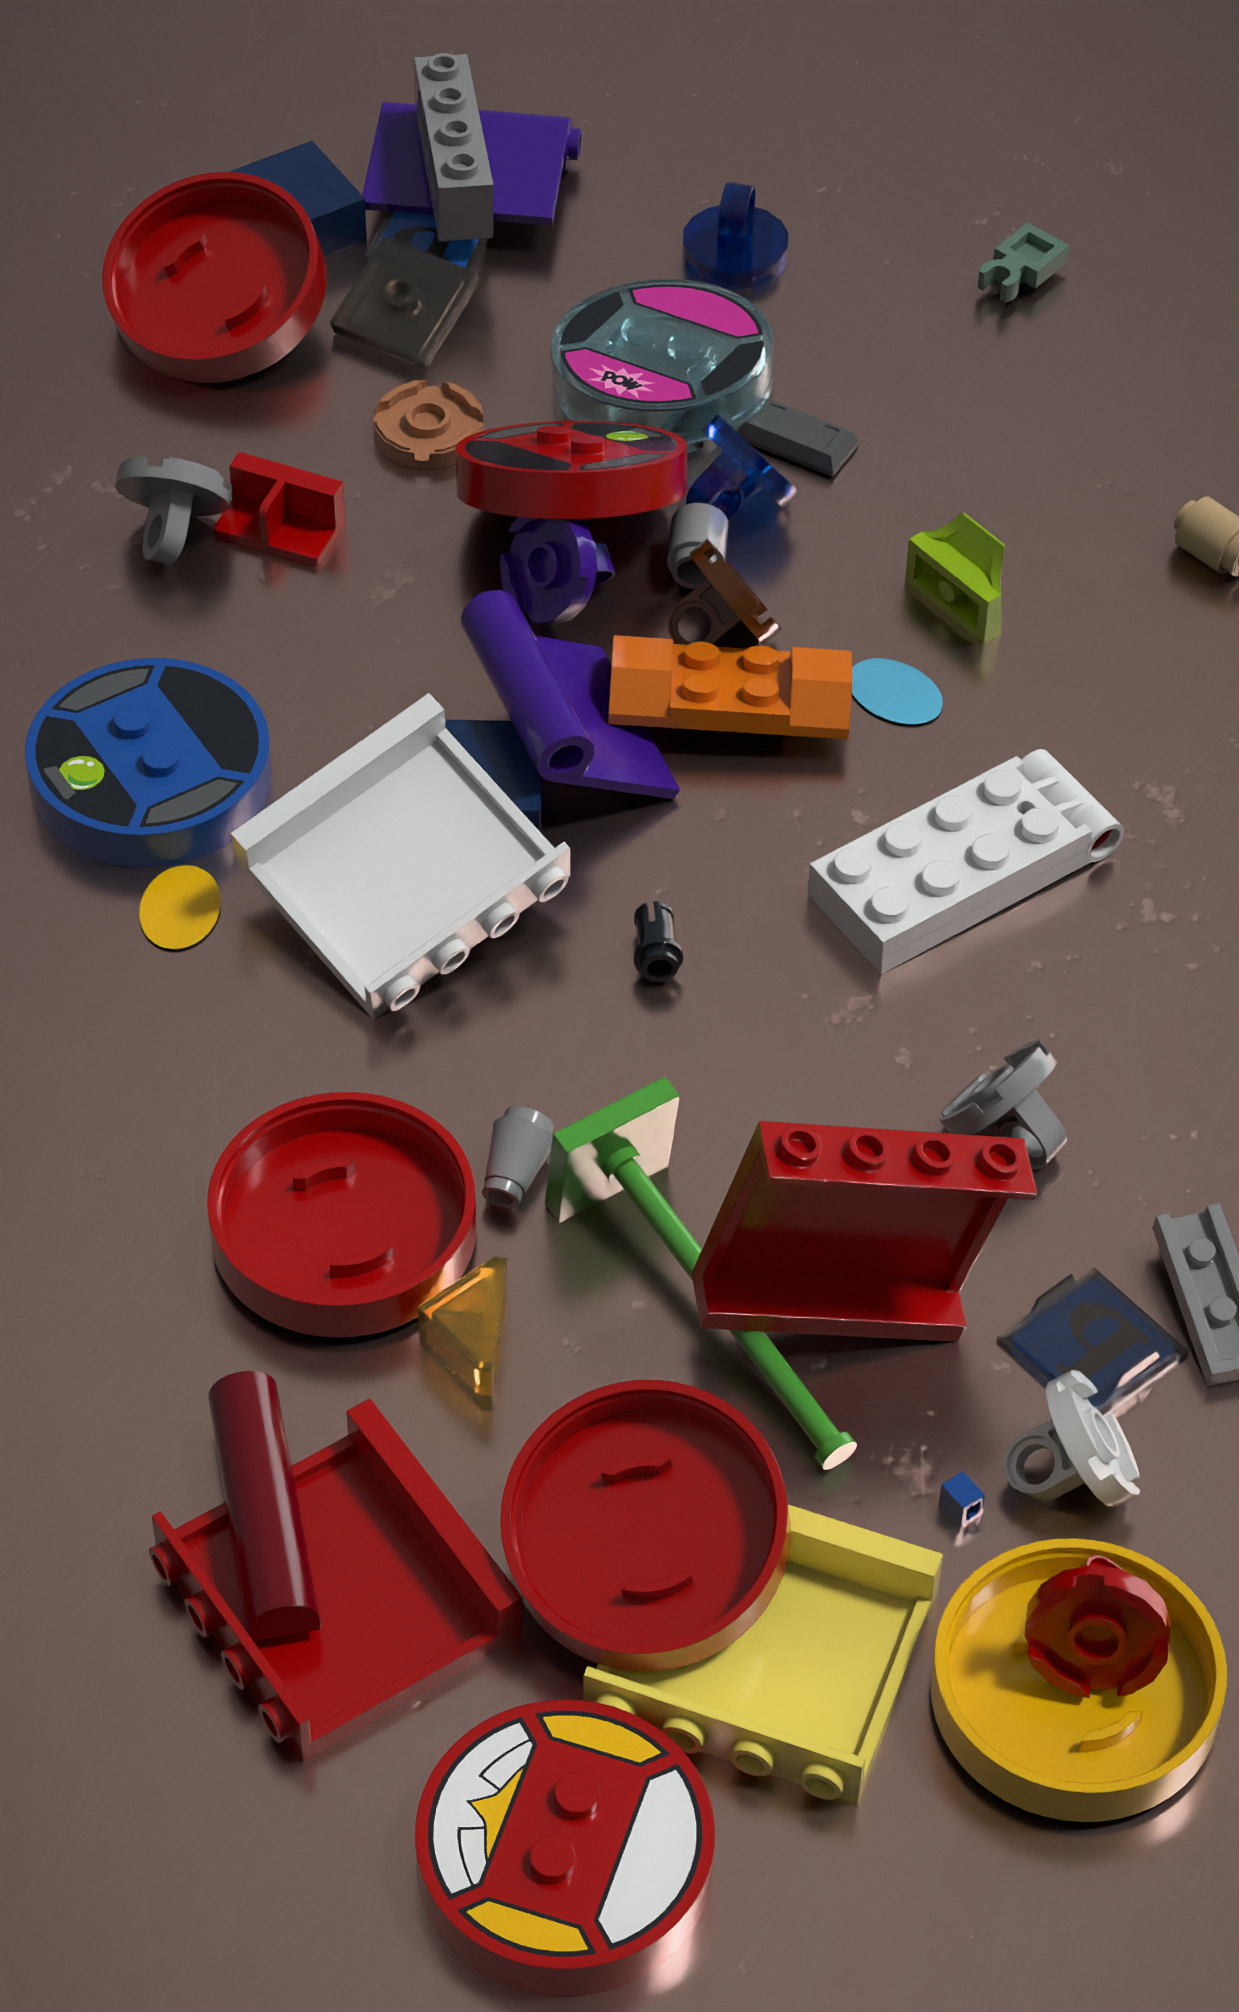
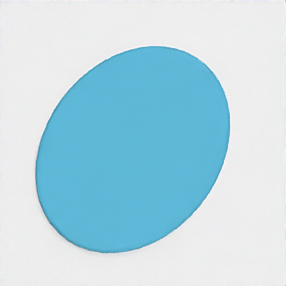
M884 658L866 659L852 667V695L864 708L873 714L892 722L910 725L927 723L940 714L943 707V699L939 689L929 677L916 668L899 661Z

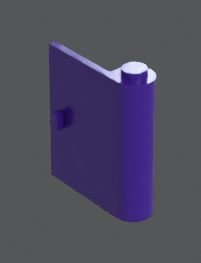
M503 590L482 592L466 605L461 615V626L532 762L543 779L558 783L670 799L677 797L681 790L645 726L608 724L612 665L602 647L535 636L515 598Z

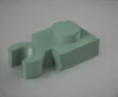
M1026 223L994 248L993 260L984 263L980 267L978 288L983 291L990 284L1001 283L1000 300L1004 303L1009 302L1017 297L1019 285L1022 282L1037 288L1068 263L1070 245Z

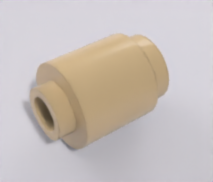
M1205 496L1197 502L1191 500L1186 503L1174 521L1176 545L1219 574L1228 572L1234 577L1239 576V516L1209 496Z

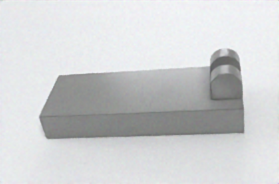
M1220 1203L1207 1205L1205 1212L1171 1218L1169 1213L1156 1215L1152 1229L1207 1387L1239 1380V1255Z

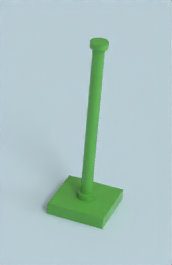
M663 1077L553 1133L545 1205L557 1222L560 1223L600 1201L625 1190L692 1280L691 1273L702 1248L649 1179L650 1175L669 1165L680 1095L668 1079ZM729 1330L818 1449L815 1453V1458L822 1468L831 1469L845 1461L855 1451L857 1447L856 1442L848 1432L839 1433L765 1332Z

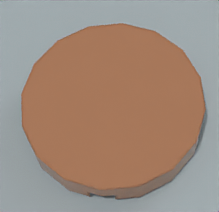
M415 380L394 387L379 399L375 407V416L373 418L375 444L384 456L403 466L418 469H436L456 464L455 447L457 443L467 436L484 431L482 405L471 392L450 382L442 381V387L427 386V380Z

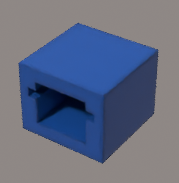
M964 1471L941 1484L939 1505L960 1527H963L983 1513L985 1494Z

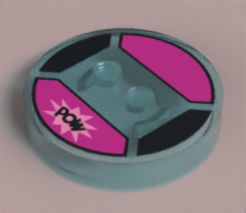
M654 279L612 287L590 296L577 304L556 326L551 340L554 395L560 408L571 420L611 421L656 427L681 436L687 444L714 438L748 421L764 406L769 398L774 383V352L771 326L763 313L753 303L730 290L708 283L682 279Z

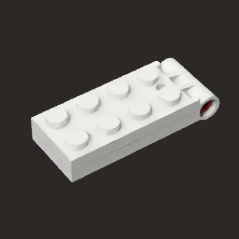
M1038 749L1026 755L1022 760L1015 756L809 863L808 897L880 974H883L1090 862H1098L1105 859L1119 846L1125 831L1124 827L1048 751Z

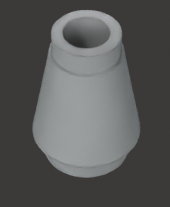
M513 1106L505 1110L503 1117L494 1121L484 1179L485 1184L482 1190V1195L487 1201L508 1209L519 1206L521 1198L525 1195L551 1153L554 1125L548 1117L531 1108Z

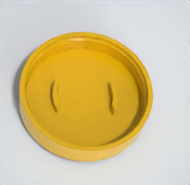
M1068 1538L1037 1541L1016 1547L987 1561L975 1570L951 1597L939 1623L935 1641L930 1686L932 1707L937 1725L951 1753L978 1783L999 1798L1025 1811L1058 1820L1076 1822L1114 1820L1138 1814L1165 1801L1184 1787L1199 1770L1213 1745L1227 1687V1664L1220 1634L1205 1606L1185 1583L1162 1565L1130 1549L1096 1540ZM1093 1555L1104 1556L1116 1563L1124 1571L1145 1580L1163 1598L1171 1619L1169 1654L1166 1665L1152 1683L1131 1695L1117 1697V1688L1109 1690L1090 1689V1698L1074 1696L1049 1684L1032 1667L1028 1657V1643L1024 1636L1028 1602L1042 1583L1063 1570L1078 1568Z

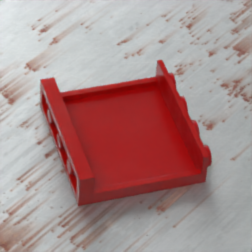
M759 1121L691 1273L700 1328L958 1342L967 1326L959 1291L1008 1198L1034 1200L1037 1195L1024 1138Z
M370 1398L346 1411L348 1430L346 1437L292 1465L321 1620L320 1630L255 1641L249 1636L226 1502L176 1529H173L161 1511L152 1515L155 1545L149 1548V1555L157 1573L168 1586L176 1582L187 1596L185 1606L198 1632L203 1637H208L211 1634L216 1637L224 1649L221 1652L222 1660L234 1683L241 1690L249 1686L261 1701V1704L258 1705L259 1712L271 1736L278 1743L288 1740L303 1762L523 1636V1597Z

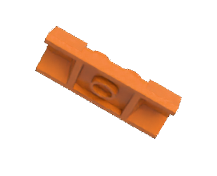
M617 635L613 637L608 724L849 739L852 698V651L792 647L790 655V651H777L767 646H752L746 649L716 647L707 642H693L688 645L673 644V639Z

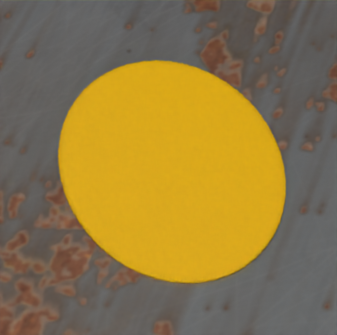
M176 866L162 872L148 885L141 899L139 918L145 935L154 944L166 949H183L198 943L211 931L218 919L221 908L219 887L208 872L196 866Z

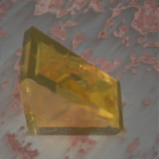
M503 1257L489 1259L418 1306L420 1346L479 1407L493 1408L507 1308V1258Z

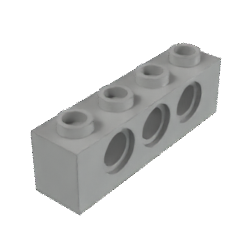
M438 53L433 56L414 57L415 115L438 240L453 241L493 238V180L467 54L452 55L449 53Z

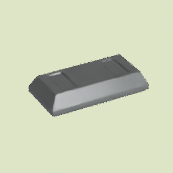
M765 397L734 434L736 439L832 477L859 445V439L851 431Z

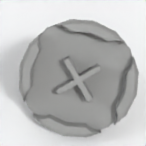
M145 456L126 459L118 467L115 487L118 493L125 498L149 508L143 536V556L147 560L171 566L179 557L185 544L190 516H212L224 513L230 505L232 486L229 482L224 483L225 478L216 470L195 462L169 457V459L162 458L161 466H146L148 458H145Z

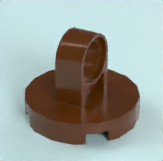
M707 538L690 552V556L707 579L671 610L667 621L668 633L671 639H673L675 644L688 645L693 643L681 636L678 622L684 611L690 608H700L708 613L711 619L710 633L700 642L714 645L743 621L759 641L765 644L782 630L781 626L772 617L762 622L759 617L768 609L729 561L725 563L721 557L715 562L711 559L719 550Z

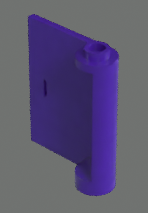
M382 103L362 196L365 198L366 210L434 214L415 115V104ZM478 109L493 180V221L552 226L562 170H568L570 160L579 161L582 130L573 128L572 117Z

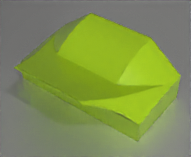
M960 513L951 522L937 530L921 531L911 537L908 541L905 581L983 645L1001 634V572L1005 544L966 513Z

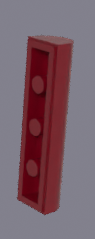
M241 1371L229 1374L213 1384L209 1390L208 1399L248 1634L255 1641L320 1630L321 1620L276 1381L270 1375L259 1371Z

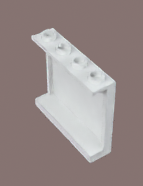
M430 693L230 833L236 863L373 1020L388 1009L397 1011L406 1006L418 994L423 983L439 972L441 974H448L458 968L468 957L471 948L488 936L497 938L503 935L516 923L520 912L537 900L546 902L555 897L565 887L568 877L571 876L570 847L565 842L556 848L550 844L446 729L445 710Z

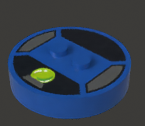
M169 658L132 659L108 664L78 676L61 687L43 704L30 725L25 744V761L32 804L42 824L51 835L71 850L87 858L115 866L132 868L165 867L209 855L232 842L230 833L261 812L271 788L272 768L269 730L264 714L255 699L246 689L225 674L184 660Z

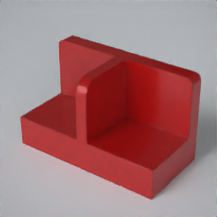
M238 452L229 465L232 500L229 508L221 515L214 526L215 537L309 566H318L346 524L343 481Z

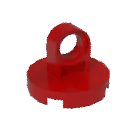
M1093 1555L1078 1568L1063 1570L1039 1586L1028 1602L1024 1636L1028 1643V1657L1032 1667L1049 1684L1074 1696L1090 1698V1689L1109 1690L1117 1688V1697L1131 1695L1152 1683L1166 1665L1169 1654L1171 1619L1163 1598L1145 1580L1124 1571L1116 1563L1104 1556Z

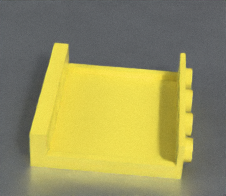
M788 1505L791 1523V1543L785 1572L775 1596L751 1628L732 1644L716 1654L693 1664L674 1669L629 1671L598 1664L596 1669L587 1666L583 1675V1701L610 1705L648 1721L670 1737L685 1753H697L700 1751L730 1761L735 1767L747 1774L754 1776L772 1775L799 1784L808 1793L818 1798L827 1800L840 1798L858 1804L936 1599L943 1554Z

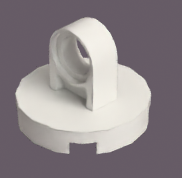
M1071 1370L1048 1382L1045 1394L1052 1420L1021 1435L1011 1443L1005 1453L1003 1464L1005 1476L1015 1489L1033 1499L1043 1501L1057 1498L1086 1483L1093 1494L1106 1506L1116 1507L1139 1495L1140 1489L1132 1482L1140 1478L1138 1467L1129 1443L1112 1411L1103 1416L1087 1399L1097 1393L1098 1390L1080 1371ZM1042 1448L1050 1449L1055 1461L1052 1474L1043 1483L1037 1485L1029 1484L1024 1475L1025 1461L1035 1450Z

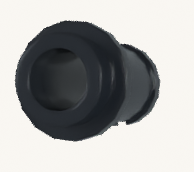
M653 901L655 921H650L647 903L638 907L634 913L638 946L634 951L633 960L636 969L646 979L654 982H663L677 974L678 969L683 963V950L675 941L674 912L672 908L666 903Z

